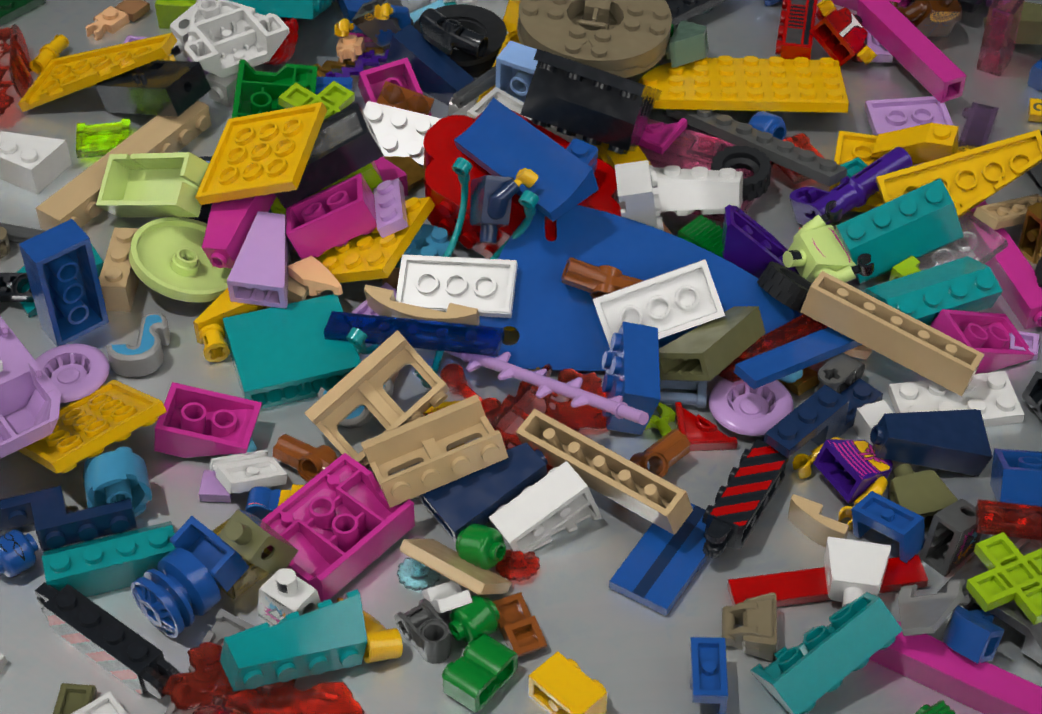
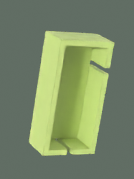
M191 152L131 154V156L129 154H110L96 206L117 217H199L202 205L199 204L195 196L209 163Z

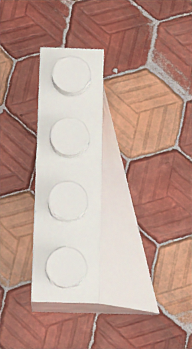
M649 164L650 171L656 170L658 187L652 188L653 194H659L661 211H655L656 217H660V213L665 211H673L677 216H688V214L693 213L695 210H700L703 215L724 214L725 207L728 205L737 206L741 209L743 202L742 171H736L733 168L708 170L706 167L680 169L676 165L657 168Z

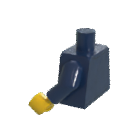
M523 168L518 171L515 180L512 177L484 175L471 180L470 225L481 226L479 242L497 243L498 228L507 226L510 221L512 197L520 191L519 186L521 184L527 188L535 184L538 179V175L531 169Z

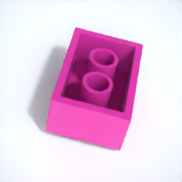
M362 173L286 208V235L301 260L310 256L314 258L319 257L324 251L335 246H343L350 239L359 235H367L377 228L374 194Z

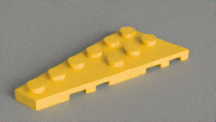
M173 33L51 59L19 101L18 105L25 112L81 89L92 87L99 82L155 60L164 59L171 54L177 39Z
M1038 129L877 176L876 183L883 203H887L941 178L954 202L958 218H960L1042 162V135Z

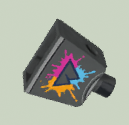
M960 499L934 514L920 559L944 577L947 576L974 551L975 545L980 541L985 525L989 520L987 511L983 507H975L968 501Z

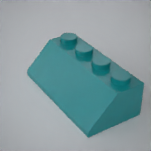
M941 178L836 225V233L856 265L857 259L861 254L868 253L871 255L870 263H874V272L870 276L857 274L856 278L859 284L891 271L893 266L912 255L917 259L964 237L954 202Z
M969 256L865 289L866 294L929 326L942 309L979 312L993 307L1003 292L990 266Z
M172 522L160 523L45 551L42 554V562L46 583L58 591L69 584L86 597L131 587L132 582L138 577H143L148 569L158 570V562L175 549L170 542L171 537L174 535Z

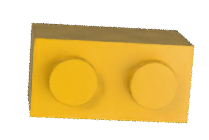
M558 651L528 675V695L550 714H605L607 712V692L605 687L598 680H592L582 672L574 660L565 658Z

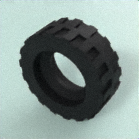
M736 145L717 152V155L712 159L711 170L733 168L747 169L754 172V176L743 178V201L758 199L763 193L767 192L770 186L771 164L769 157L767 158L764 152H760L757 148Z
M772 261L769 262L757 281L759 286L773 298L801 313L800 311L808 290L812 285L811 282L796 272Z

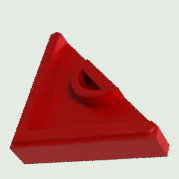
M675 402L677 429L687 436L691 444L690 451L737 449L738 442L736 437H728L717 430L718 426L699 414L697 416L682 407L681 402Z

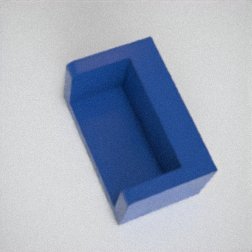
M873 491L852 508L854 536L861 538L872 528L899 542L900 560L905 563L923 548L925 543L924 517Z
M193 516L170 539L175 548L181 547L197 557L208 569L217 585L226 592L249 568L238 552Z

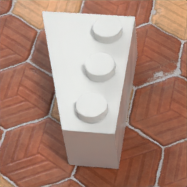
M0 131L1 180L38 195L72 165L67 140Z
M649 160L615 165L621 217L664 231L662 217L656 218L655 211H661L659 194H653L652 188L658 187L656 170L650 171Z
M566 461L559 467L551 469L545 477L534 485L526 487L519 496L508 504L500 506L489 519L494 528L502 534L506 545L519 558L552 542L550 536L564 529L568 533L577 530V523L589 517L595 521L601 518L602 515L588 485Z

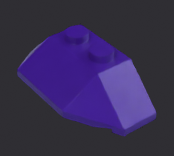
M726 206L722 233V254L724 259L758 279L771 261L785 266L782 258L784 252L788 251V249L739 207ZM796 267L788 268L799 274Z

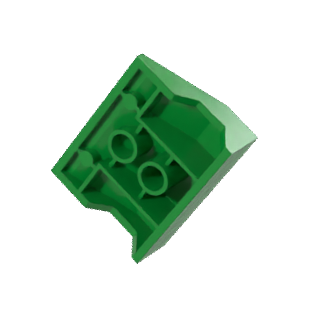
M240 59L232 118L285 109L279 105L278 97L294 83H298L315 94L318 66L287 63L275 73L255 71L246 60Z

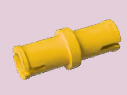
M57 34L49 44L43 45L39 54L29 64L31 70L37 74L41 73L51 59L60 57V54L69 46V40L64 35Z

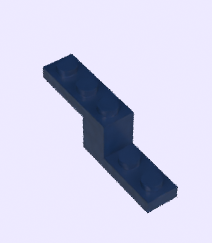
M860 378L840 394L825 384L765 433L764 442L787 458L792 456L810 440L819 446L825 440L840 437L854 425L857 408L868 403L872 404L881 401L883 393Z
M61 486L0 500V531L34 523L42 551L57 549L62 546L90 541L95 538L137 528L131 498L72 513L67 511Z

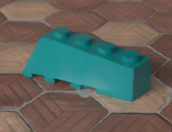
M359 590L347 592V599L332 603L331 599L317 603V610L301 616L298 611L287 614L284 619L274 626L270 627L266 622L225 637L220 663L233 691L255 689L268 684L288 682L296 678L320 675L324 672L362 665L367 645V635Z
M868 592L864 593L829 617L830 625L827 627L823 625L816 628L813 627L803 634V643L787 649L786 646L774 653L777 658L776 661L765 668L759 663L750 671L786 711L791 714H805L814 708L816 701L820 697L839 688L843 682L842 679L852 671H858L866 666L869 658L874 653L893 644L896 639L895 636L903 631L880 597Z

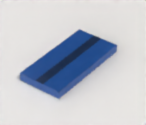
M691 503L693 511L675 535L652 523L610 579L609 588L667 616L708 558L703 553V546L707 540L704 538L706 524L702 522L705 509Z

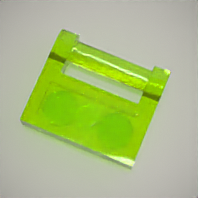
M130 118L114 123L92 125L77 123V158H93L106 155L132 134Z

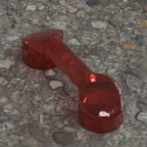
M448 364L441 370L440 377L449 387V392L460 394L465 399L477 394L467 385L464 370L459 364ZM477 394L490 424L497 422L504 414L501 402L496 398H486L483 400Z

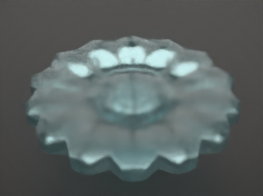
M405 558L404 562L398 566L397 576L399 577V583L404 584L406 589H412L413 591L425 590L429 587H434L436 582L441 579L440 573L413 558Z

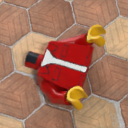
M822 0L816 4L818 7L816 17L820 22L811 28L809 32L829 56L834 60H838L840 67L849 59L856 63L864 62L868 65L877 55L869 46H865L864 41L868 33L862 26L861 17L852 14L846 7L837 10L831 0Z

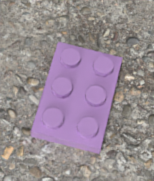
M934 96L865 101L864 110L872 133L876 136L928 123L954 126L945 102L940 103Z

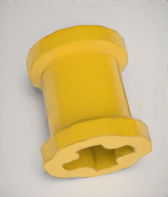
M213 323L200 329L199 337L205 347L203 349L205 359L213 363L225 360L230 354V348L224 341L225 333L223 327Z

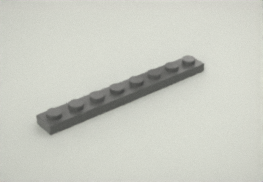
M666 109V115L679 121L685 118L688 125L733 145L757 148L760 152H764L770 161L828 187L840 182L841 179L847 176V168L838 165L834 160L824 159L815 155L813 151L803 150L794 146L792 142L780 140L773 137L771 133L759 131L752 128L750 124L732 119L729 115L720 114L713 110Z

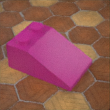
M408 57L359 72L358 87L365 105L367 101L377 102L385 81L423 95Z
M942 309L930 325L932 328L985 354L975 374L993 372L1031 360L1035 356L1029 351V346L1006 314ZM1009 332L1015 336V346L1024 347L1026 351L1010 349Z
M172 382L164 403L167 412L159 416L155 427L154 451L182 458L246 453L262 402Z

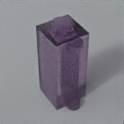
M975 102L972 103L971 108H964L962 116L967 120L959 139L958 148L966 145L977 148L989 144L999 108Z

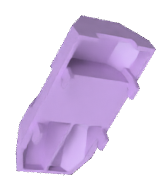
M0 316V360L3 362V371L0 372L1 459L53 433L59 419L61 392Z

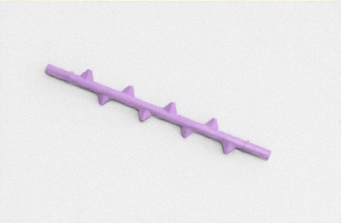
M452 342L446 345V353L459 357L464 362H469L466 367L467 372H472L483 366L499 372L500 374L497 376L499 380L513 377L537 386L538 390L535 396L538 399L554 392L573 399L570 403L573 408L589 405L614 414L618 419L624 418L641 425H645L648 422V413L628 406L627 403L622 402L623 397L621 395L605 398L580 389L583 383L581 377L563 383L546 377L547 369L532 372L508 363L511 356L510 352H505L493 358L474 351L471 347H463Z

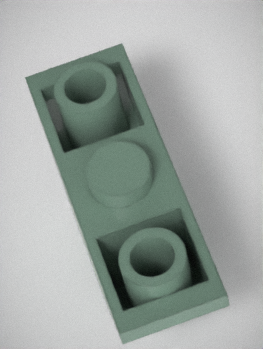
M688 21L679 22L677 28L674 29L673 36L670 37L666 50L667 59H671L672 67L682 66L706 58L709 51L707 26Z

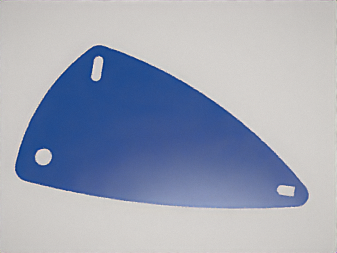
M576 205L556 219L557 238L555 241H548L546 239L545 215L537 209L525 232L516 239H512L511 235L498 259L517 260L518 263L512 318L480 316L477 352L493 358L505 352H510L511 356L508 363L524 369H536L539 367L540 369L562 371H606V369L602 368V358L604 352L609 351L610 347L593 298L590 295L591 293L561 283L563 270L570 257L597 267L602 265L613 266L622 271L623 275L641 280H647L706 259L723 311L725 312L734 306H759L766 333L732 363L742 362L777 348L781 342L787 344L799 339L792 336L791 331L793 328L811 327L812 334L825 327L820 322L791 309L773 298L757 283L759 279L702 247L649 225L605 211ZM506 326L514 327L519 332V340L513 345L503 344L499 339L500 330ZM698 326L658 339L659 349Z

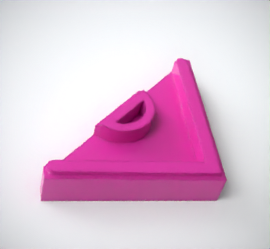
M682 118L677 123L665 125L664 122L647 124L638 145L662 155L687 128V119Z

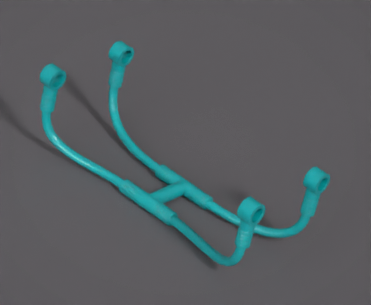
M458 157L452 166V170L458 174V180L461 183V201L456 226L443 257H451L460 237L467 210L469 172L473 166L462 157ZM524 190L518 200L524 207L526 217L519 228L513 233L512 239L520 237L525 232L536 213L535 206L539 201V197L532 191ZM508 240L494 253V255L490 259L499 258ZM396 325L385 337L368 347L365 344V340L368 337L367 334L358 328L352 327L346 339L353 344L358 353L371 354L397 330L401 332L404 328ZM451 334L443 335L431 367L436 374L438 373L441 359ZM415 370L414 375L421 380L422 385L426 388H431V386L425 381V379Z

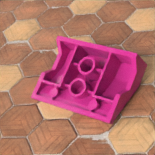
M344 453L264 517L262 521L299 550L287 568L292 569L298 578L314 587L318 591L320 601L323 602L336 595L415 527L414 502L408 499L390 508L373 473ZM268 546L267 549L272 552L273 546Z

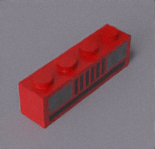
M783 0L775 55H780L783 59L806 57L810 60L813 35L809 30L815 26L816 4L818 0Z

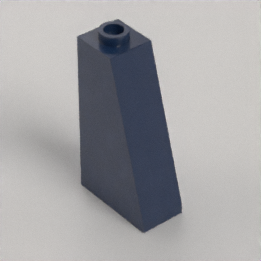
M411 24L392 36L386 64L408 57L421 91L449 106L453 94L475 80L444 52L424 39L422 34Z
M976 409L887 413L872 428L870 434V441L874 445L876 458L972 476H979L993 457L981 410Z
M527 442L506 450L509 458L419 496L420 501L456 542L459 533L471 524L485 526L490 522L489 517L500 506L508 504L519 496L526 487L534 485L548 474L546 467L548 461L539 449L533 450Z

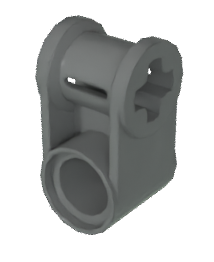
M845 353L831 357L818 371L819 384L814 389V393L825 384L837 393H842L856 380L861 379L865 370V364Z
M427 599L420 600L418 606L406 613L399 612L395 614V622L401 634L406 640L411 642L424 660L436 664L444 662L449 658L451 654L449 627L436 613Z

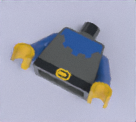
M372 0L362 4L350 22L348 19L343 18L339 23H336L334 34L338 37H347L349 32L362 33L379 47H385L391 44L394 34L409 24L413 26V20L410 17L409 9L403 6L400 0Z

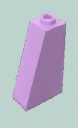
M257 212L227 279L231 302L287 309L288 237L286 235L285 214Z

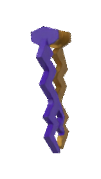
M366 47V51H363L362 55H356V61L352 62V59H345L343 63L340 60L338 62L327 60L322 66L318 63L312 66H318L317 77L359 76V72L364 71L363 67L380 66L379 62H387L389 49H386L384 56L375 54L384 53V48ZM346 65H355V68L346 67ZM331 69H341L342 73H333Z

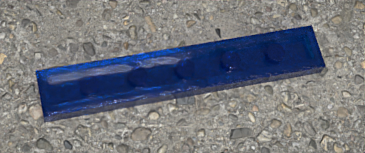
M335 311L331 312L324 330L325 339L348 341L346 337L352 327H355L367 334L368 337L365 343L381 345L398 330L413 348L496 357L499 355L505 336L504 328Z

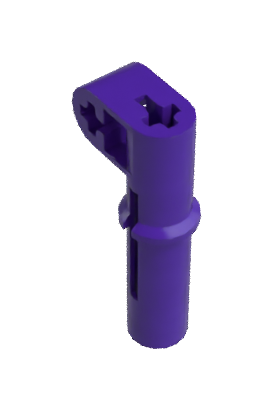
M895 147L852 177L845 176L840 180V184L830 191L814 187H802L794 190L789 198L796 222L805 225L815 216H822L825 213L826 204L832 200L837 201L836 207L830 211L833 213L842 209V215H844L854 207H862L866 204L867 198L879 191L876 177L912 167L910 155L905 149Z

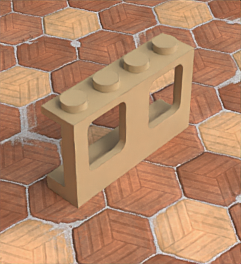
M397 330L304 413L341 454L346 453L368 469L370 467L364 451L362 450L358 454L338 431V425L359 406H366L385 427L386 430L383 432L385 433L423 417V413L431 406L433 408L438 407L448 397L446 393L450 389ZM405 365H412L432 389L404 413L384 390V384Z
M477 394L361 442L369 467L390 508L509 458L499 430L495 431L485 416Z

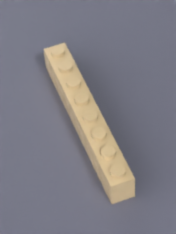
M198 100L178 117L155 116L37 206L36 212L40 228L47 231L70 219H73L82 228L104 210L96 206L110 154H129L131 156V154L178 152L211 126L209 106Z

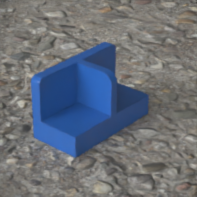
M691 637L690 689L692 690V703L718 704V714H726L728 681L725 638Z

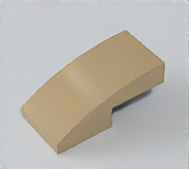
M795 494L792 495L788 519L804 535L825 548L828 537L847 539L849 525L823 516L822 504Z

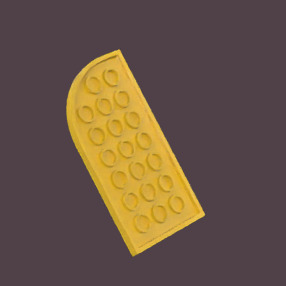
M722 55L718 58H708L706 56L704 59L678 67H672L671 62L657 66L645 73L638 82L662 91L659 101H655L653 109L848 113L849 107L839 61L829 57H823L820 60H809L806 57L783 59L782 57L773 56L769 59H758L755 56H745L744 58H733L727 55Z

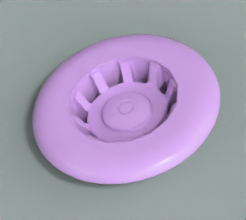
M85 344L61 345L46 351L36 359L39 366L61 392V403L80 400L94 393L106 381L110 371L109 361L104 353L93 346Z
M732 374L720 380L714 386L709 396V408L716 421L728 430L742 435H765L769 429L794 410L790 392L778 380L752 389L739 376Z

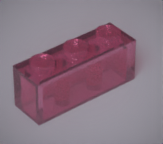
M994 0L987 15L976 69L999 77L1002 75L1012 58L1024 0Z

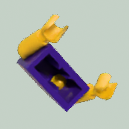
M839 437L825 440L823 444L811 450L812 454L809 456L797 454L793 459V470L798 469V477L800 479H805L811 475V465L814 464L848 503L854 502L855 505L871 491L882 496L888 486L887 478L893 468L892 460L876 458L875 450L869 442L865 440H846ZM844 506L839 511L838 521L841 522L844 518H851L847 525H849L848 531H852L853 507Z

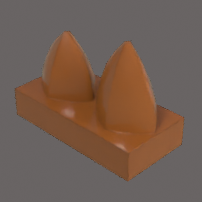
M385 81L376 103L429 115L434 99Z

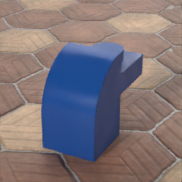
M957 605L952 611L942 640L948 647L978 664L993 660L1005 629L992 623L995 615L989 611L984 612L983 609L969 611Z

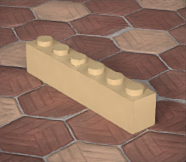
M824 271L819 274L810 286L800 311L813 320L834 329L840 334L857 341L865 347L880 353L960 396L964 394L985 355Z
M535 408L516 431L521 444L527 442L533 450L539 449L546 457L549 465L555 468L567 461L588 487L673 535L676 534L693 511L687 492Z

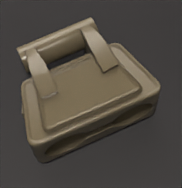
M775 593L749 598L742 603L722 608L721 638H725L726 646H733L743 650L746 654L768 661H776L777 658L774 653L777 652V596ZM735 624L740 625L742 627L735 628Z

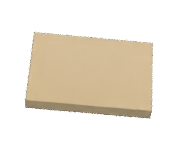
M404 539L399 549L405 555L477 595L508 593L512 584L511 581L489 569L479 568L461 559L458 552L434 539Z

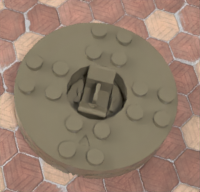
M520 0L517 34L520 43L525 46L553 53L617 76L628 78L649 70L664 57L670 39L672 15L665 0Z

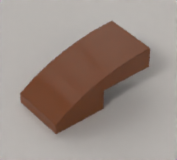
M521 592L493 601L500 615L498 628L509 649L518 653V657L547 648V643L535 616H531Z

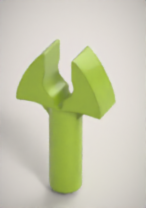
M659 402L657 412L661 418L652 415L645 430L656 428L663 437L672 430L668 423L675 422L676 412Z

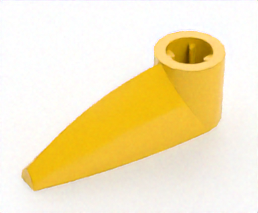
M337 597V602L344 600L343 598ZM363 610L367 635V645L363 660L366 663L400 658L403 652V644L397 628L386 629L376 618Z

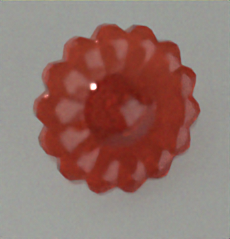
M506 550L504 558L496 565V572L500 573V576L507 578L509 581L518 582L530 580L532 576L537 575V570L540 569L539 557L535 556L534 552L523 554L521 551L512 552L511 550Z

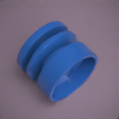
M181 547L173 549L158 562V570L148 569L144 576L134 580L130 587L132 596L145 617L154 627L171 638L178 637L183 633L185 627H190L194 623V615L203 616L218 604L221 599L219 587L208 569L197 557Z

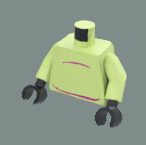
M835 200L829 201L826 204L825 213L822 216H815L801 227L793 236V243L788 251H785L783 254L784 265L787 268L796 267L800 276L811 283L815 281L822 271L845 283L855 279L857 274L870 276L874 272V263H870V254H861L857 259L856 265L850 258L833 226L825 224L828 221L837 222L841 219L842 209L836 213L830 212L836 207L837 201Z

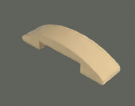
M365 285L364 288L368 306L382 318L400 327L438 335L461 334L478 330L480 319L477 308L449 303L447 311L442 312L396 302L394 290Z

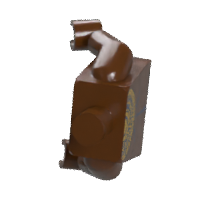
M915 0L908 7L898 6V2L890 1L925 36L948 37L956 22L962 19V5L958 0Z

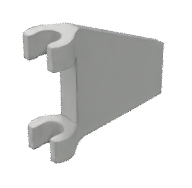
M965 578L950 580L947 585V592L941 594L914 597V593L918 589L917 585L902 586L899 593L898 606L903 636L935 633L957 605L969 604L971 595H963L962 587L966 583Z

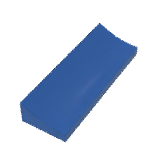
M492 98L478 119L466 131L454 139L458 150L493 176L512 177L515 180L520 169L527 168L538 175L535 184L530 188L521 184L519 186L520 191L516 194L521 197L524 190L535 193L539 197L535 208L553 222L599 190L592 167L495 98Z

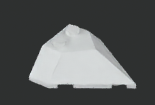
M197 0L196 7L193 9L188 30L189 36L187 42H185L184 51L192 62H200L203 70L224 78L238 73L240 59L246 60L251 67L268 62L290 32L287 25L276 14L268 13L265 16L255 13V8L228 0Z

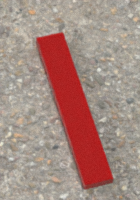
M915 555L907 563L901 561L900 557L889 558L879 594L900 591L902 586L917 585L918 588L927 587L928 578L919 555ZM825 567L729 579L727 584L732 605L768 593L776 594L777 607L831 600L827 592Z

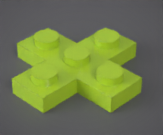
M336 81L331 82L317 95L298 83H294L278 99L279 105L285 109L323 102L327 108L325 120L355 101V93Z
M1004 532L976 543L974 553L989 571L968 579L965 588L984 612L1014 600L1033 625L1041 623L1042 548L1023 555Z

